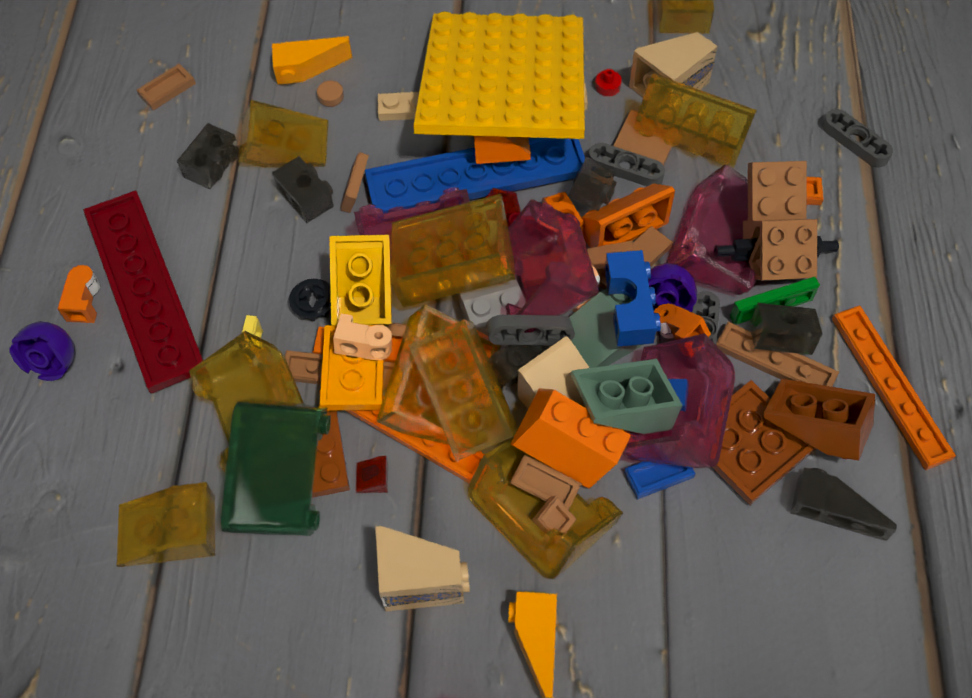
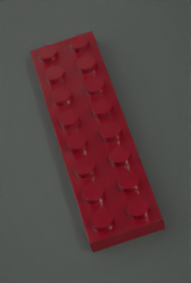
M137 190L83 209L150 394L208 371Z

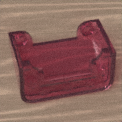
M724 164L696 186L689 198L666 263L684 267L697 283L733 294L747 293L753 288L756 281L754 278L755 272L746 267L748 261L733 262L731 256L716 258L713 254L715 245H732L735 239H743V221H748V178L727 164Z
M705 333L644 347L641 361L657 359L668 379L688 380L686 411L679 412L672 430L648 434L625 430L631 437L622 454L626 458L636 461L700 469L715 467L720 458L735 383V370L732 362Z

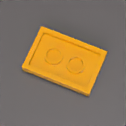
M325 325L320 391L321 411L383 410L384 360H371L334 353L333 337L337 326Z

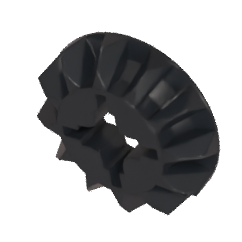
M315 278L298 283L292 289L289 296V304L293 313H296L302 320L310 318L315 321L320 316L326 318L327 312L331 310L330 284ZM312 292H314L317 299L314 307H311L308 302L311 299Z

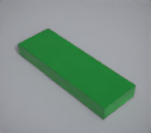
M811 277L735 301L730 318L733 324L738 325L813 301L820 284L816 277Z

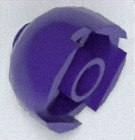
M664 263L651 268V278L648 279L649 287H654L656 303L653 305V310L662 304L669 303L692 312L693 306L697 301V287L693 276L684 267L677 264Z
M38 321L25 326L12 339V345L9 348L13 361L24 372L29 373L32 370L35 373L41 374L37 377L38 379L46 381L60 379L74 359V343L71 337L63 328L50 322Z

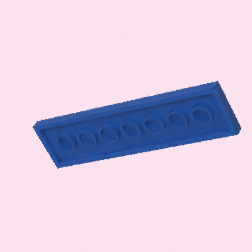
M528 137L531 160L476 164L474 147L365 169L364 171L375 219L589 176V167L579 139Z

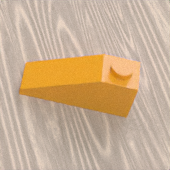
M349 36L272 44L273 70L277 85L304 82L352 58Z
M517 591L516 602H509L508 623H515L514 634L541 697L553 698L557 594Z

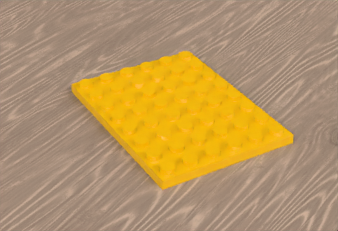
M450 12L433 13L414 119V134L584 139L583 17L575 15L556 17L549 14L527 16L522 13L515 15H501L499 13L477 15L473 12L464 14H452Z

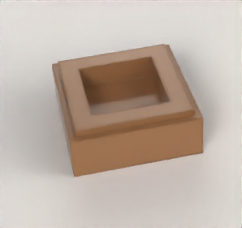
M557 496L550 497L532 519L552 543L559 542L577 520Z

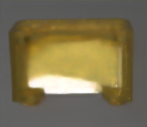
M244 331L189 371L193 381L192 388L196 395L214 402L230 447H227L220 453V466L226 475L237 478L307 451L318 443L316 431L288 363L282 352L272 343Z
M512 438L483 455L469 483L468 496L473 505L542 576L548 579H555L619 521L623 512L608 498L598 497L589 505L577 493L569 509L577 520L566 533L559 532L553 528L545 534L532 519L546 502L510 484L524 455L534 459L510 445L513 440Z

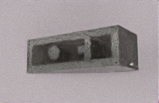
M804 467L797 479L791 514L887 541L896 531L897 524L837 476L830 475L825 470L819 468L808 469Z

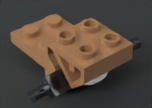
M807 161L748 163V221H743V239H735L732 245H715L713 254L716 258L731 256L733 262L748 261L756 280L817 278V257H819L821 252H837L839 243L837 240L822 241L821 237L817 236V219H806Z

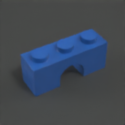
M642 250L606 253L604 271L608 295L624 294L632 299L630 303L615 305L613 325L617 347L654 344L656 332L661 329L659 313H654L653 305L656 303L654 287H649L648 279L651 278L649 261H644Z

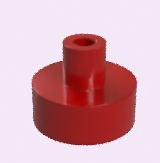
M613 69L601 71L596 76L595 89L602 96H614L621 89L622 78Z

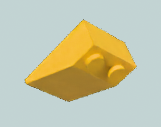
M389 235L329 236L331 326H337L341 313L352 315L353 323L384 326L392 324Z

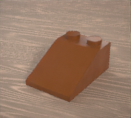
M781 379L764 411V418L826 455L859 461L874 425L875 394Z

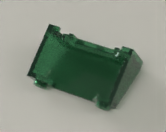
M257 398L240 400L236 403L231 421L222 504L221 529L223 532L311 536L314 530H318L320 511H316L315 504H311L318 441L322 439L323 434H328L330 430L331 416L327 415V407Z

